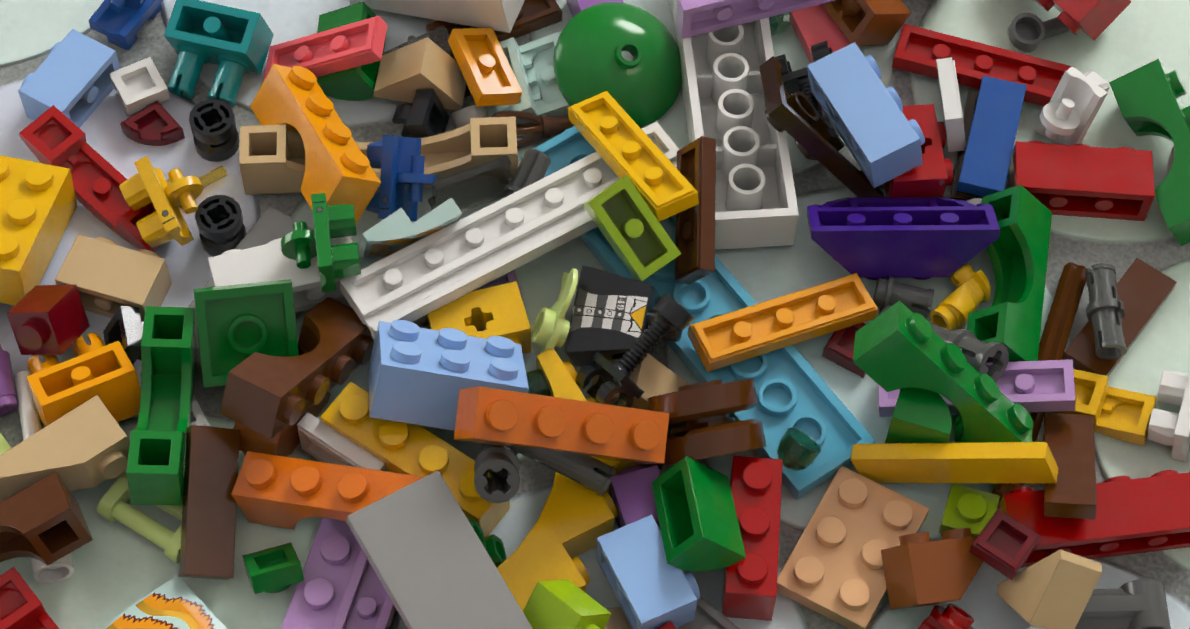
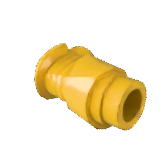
M964 264L951 275V282L958 288L930 312L929 318L931 323L950 331L962 329L967 324L968 313L975 312V309L981 302L990 301L991 286L987 276L982 270L975 272L969 264Z

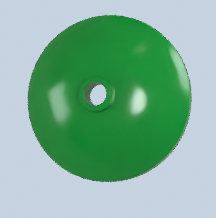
M618 2L600 3L588 7L568 22L557 40L553 56L554 74L559 90L570 106L608 91L640 128H644L659 120L671 108L678 97L682 85V75L677 43L662 22L639 7ZM621 51L630 52L633 56V61L625 60L622 57Z

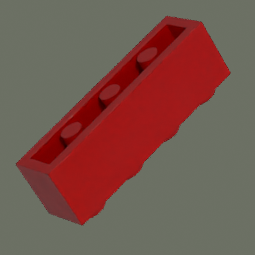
M1164 470L1146 478L1131 479L1129 476L1122 475L1111 477L1103 483H1096L1097 507L1095 519L1044 516V490L1035 491L1032 487H1021L1003 494L998 506L999 509L1041 536L1038 544L1021 568L1030 567L1060 549L1087 559H1097L1190 547V472L1178 474L1175 470Z

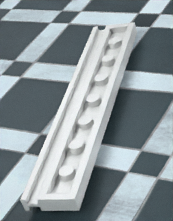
M656 121L642 128L644 133L677 168V151L679 148ZM594 152L361 269V274L339 280L340 291L362 323L367 325L371 331V336L375 340L379 321L391 323L394 320H407L413 322L596 228L597 225L582 204L620 178L597 152Z

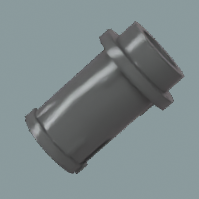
M889 276L887 280L878 278L873 301L876 306L880 307L881 312L886 306H893L900 300L913 313H920L927 319L930 314L928 308H931L933 303L934 289H925L894 282L893 276Z

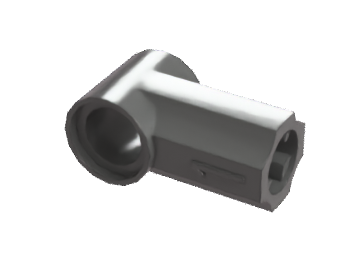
M1139 579L1127 582L1119 589H1094L1075 629H1171L1164 584L1155 579Z

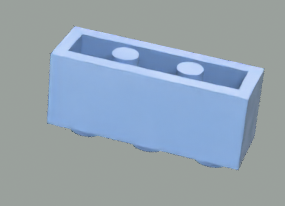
M854 42L807 65L812 94L874 188L923 164L921 145L925 143L924 134L915 119L908 121L903 114V105L896 90L892 86L888 88L884 86L880 80L882 79L880 69L871 55L865 57Z

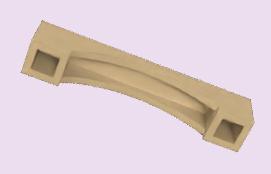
M516 116L470 118V124L445 133L420 138V156H425L424 174L437 175V185H423V188L503 186L504 184L511 183L518 168ZM286 124L240 126L239 167L245 195L301 193L300 188L305 172V148L299 133L287 130ZM356 142L359 149L366 157L367 145H369L370 143H375ZM372 168L380 180L381 169Z

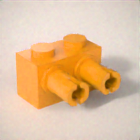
M89 333L87 337L91 343L90 345L86 344L83 336L74 342L73 352L76 355L75 358L59 363L56 355H43L45 360L43 363L38 355H33L29 358L27 369L31 375L26 376L44 427L96 395L116 422L139 414L141 388L135 368L119 341L104 346L100 335Z

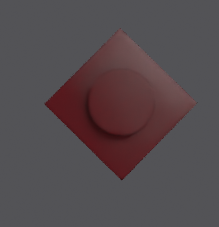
M76 284L36 285L7 312L21 355H62L90 327Z

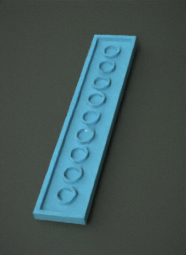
M575 126L534 148L545 153L551 160L544 177L596 152ZM676 215L660 221V224L675 244ZM598 227L579 236L609 273L633 279ZM716 255L714 272L691 284L675 282V259L644 281H640L653 286L660 297L667 293L694 318L689 325L757 304ZM689 325L682 331L679 342L666 341L700 383L722 379L723 383L754 378L758 404L750 410L729 413L730 418L735 417L736 422L756 419L762 422L767 447L755 450L762 458L783 459L782 482L796 499H799L836 475L838 469L842 466L848 467L853 464L850 460L853 444L876 442L793 345L707 372L687 335Z

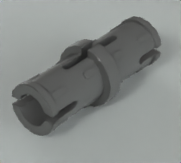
M1107 263L1094 264L1091 266L1092 269H1086L1085 277L1089 292V304L1086 307L1088 321L1092 322L1094 330L1095 354L1098 358L1104 360L1120 358V354L1124 356L1127 352L1122 328L1125 307L1123 302L1119 301L1115 267Z

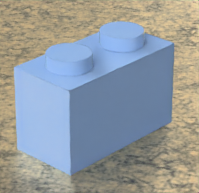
M72 29L61 42L56 43L52 47L48 57L36 71L28 74L23 80L18 92L26 116L35 120L54 105L80 128L114 89L109 73L121 69L116 51Z
M652 515L597 538L596 560L632 629H658L670 621L677 628L695 620L697 599H700L697 582L690 571L682 572L681 569L667 564L661 530Z

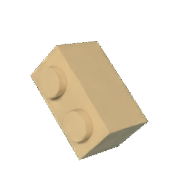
M79 234L55 278L56 285H77L85 311L112 318L120 306L139 307L141 321H144L145 307H161L172 285L166 260L158 254L146 249L136 251L118 246L112 240L104 237L93 239Z

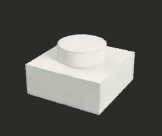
M151 57L109 73L111 83L129 116L141 111L155 101L162 103L170 99L168 88Z

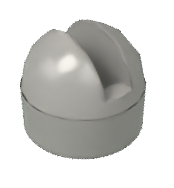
M472 105L451 113L456 129L470 124V118L489 117L486 106Z

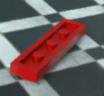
M908 24L903 25L892 63V68L938 79L936 59L952 57V60H955L958 85L979 90L983 75L1024 84L1027 87L1023 101L1040 106H1045L1050 102L1065 71L1073 67Z

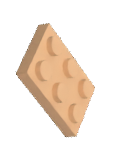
M842 466L838 469L777 577V592L848 629H867L887 592L881 550L899 546V536L919 533L927 518L929 508Z

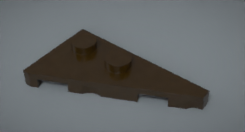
M772 56L759 66L767 106L765 116L769 123L778 132L782 133L785 130L794 138L796 146L806 158L811 160L815 157L857 197H884V193L878 186L875 188L872 186L862 169L859 171L838 152L845 144L823 116L817 112L803 91H797L791 95L784 87L780 70L782 65Z

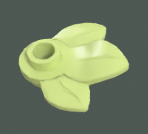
M572 268L570 273L563 272L561 288L556 302L552 307H543L536 318L531 334V343L539 345L541 352L548 349L553 350L555 346L561 348L567 338L570 321L565 319V314L578 286L577 269Z

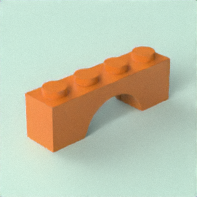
M477 386L459 389L454 440L564 451L588 455L597 459L635 464H664L669 413Z
M247 451L231 495L249 523L294 530L298 521L309 517H325L346 522L348 515L423 477Z

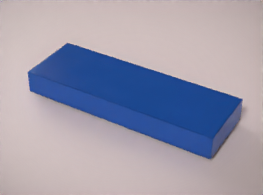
M983 75L956 191L984 197L1005 189L1027 85Z

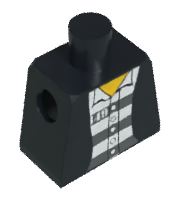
M582 266L564 352L576 366L581 367L585 364L593 363L594 360L591 357L597 351L609 361L622 358V355L625 354L626 350L629 351L628 348L632 347L635 340H639L638 337L642 336L643 332L645 333L644 330L648 329L651 322H655L656 313L652 307L661 297L650 284L592 267ZM671 330L666 332V336H663L664 338L660 340L679 342L682 332Z

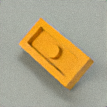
M493 28L452 29L448 43L476 106L517 105L522 90Z

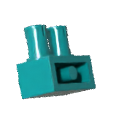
M176 0L164 37L178 54L170 81L166 86L168 91L180 97L185 92V98H194L203 65L212 63L219 66L207 99L226 101L231 108L235 107L244 74L248 72L261 74L274 36L273 32L260 13L200 0Z

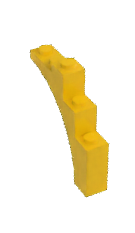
M554 348L553 350L548 349L536 355L537 380L545 396L596 403L592 397L588 399L584 397L579 389V385L576 383L577 372L568 360L562 362ZM598 459L617 468L614 476L628 467L641 466V464ZM555 472L553 487L537 522L517 550L497 567L522 611L538 581L568 579L586 593V585L590 583V578L584 564L577 556L597 547L598 537L614 531V520L618 517V512L607 490L601 497L585 486Z

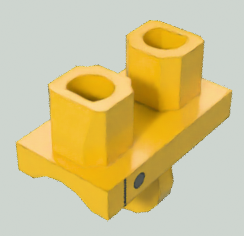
M147 156L134 162L139 173L120 184L119 188L125 201L134 211L151 202L156 209V212L136 222L143 240L152 248L172 239L176 240L181 246L193 241L194 238L179 206L182 205L185 214H192L198 210L194 199L203 191L200 179L196 176L183 177L181 170L176 168L168 172L167 175L171 182L168 184L163 171L160 168H153Z

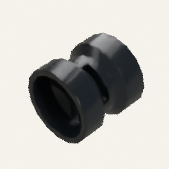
M215 99L202 101L194 106L189 115V123L194 135L193 140L197 153L203 159L211 162H220L232 157L238 150L240 142L232 108L226 102Z
M214 195L206 198L199 204L198 210L195 212V220L200 232L199 236L203 249L213 257L221 255L225 251L235 249L246 235L239 203L226 195Z

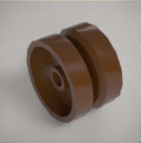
M754 378L723 383L722 379L678 387L677 392L647 398L650 411L669 413L668 425L683 422L684 427L671 429L672 434L667 435L664 464H660V466L676 464L686 456L693 460L767 447L761 421L749 419L736 422L735 417L730 418L729 413L750 410L758 404Z

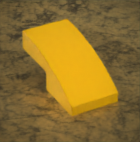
M1073 369L1076 400L1075 411H1055L1053 413L1094 415V432L1145 446L1152 410L1156 409V396L1109 387L1108 376Z

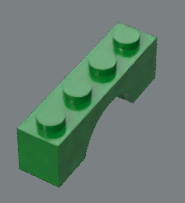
M1158 58L1109 82L1123 118L1136 136H1160L1174 143L1173 165L1167 177L1155 189V197L1168 229L1180 245L1183 246L1190 242V106L1184 108L1180 99L1187 92L1177 71L1173 70L1168 73Z
M1017 185L982 197L983 204L993 206L1000 227L999 238L986 247L994 269L995 295L991 307L968 313L967 330L972 331L976 335V339L986 343L995 341L1004 344L1009 353L1008 362L1038 361L1052 212L1022 185Z
M900 300L855 332L853 362L886 392L902 388H921L936 392L955 405L960 413L955 420V443L1032 442L1033 420L1029 412L1021 404L1011 402L1000 392L996 382L985 373L980 374L967 362L964 354L956 345L952 343L947 344L933 331L930 323L923 315L917 312L913 313Z
M145 307L141 341L142 378L140 409L136 430H131L126 471L132 505L182 506L186 433L191 422L198 350L195 308Z

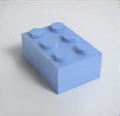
M394 320L391 323L378 322L367 372L369 416L371 418L455 431L459 389L480 386L528 393L529 386L521 344H516L502 336H490L487 339L468 336L463 331L454 328H443L440 331L420 328L417 324L407 320Z

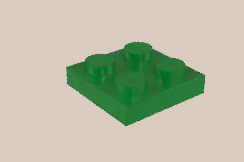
M291 279L193 289L204 388L226 385L228 372L254 352L278 357L299 356Z

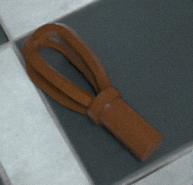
M500 111L491 116H516V119L534 122L516 124L517 135L534 133L529 137L517 140V149L531 145L542 137L547 138L554 134H560L574 126L570 122L568 115L549 117L548 115L538 116L524 111Z

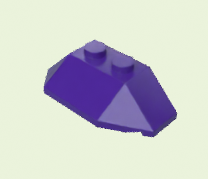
M847 197L828 201L823 205L807 206V219L811 239L850 274L857 273L859 278L870 280L885 279L889 276L894 278L912 277L917 280H927L932 277H949L997 240L1000 235V227L993 206L990 204L980 203L975 206L963 200L942 197Z

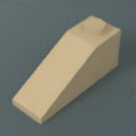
M97 395L0 455V502L54 472H57L69 491L96 487L107 479L118 477L127 469L130 441Z

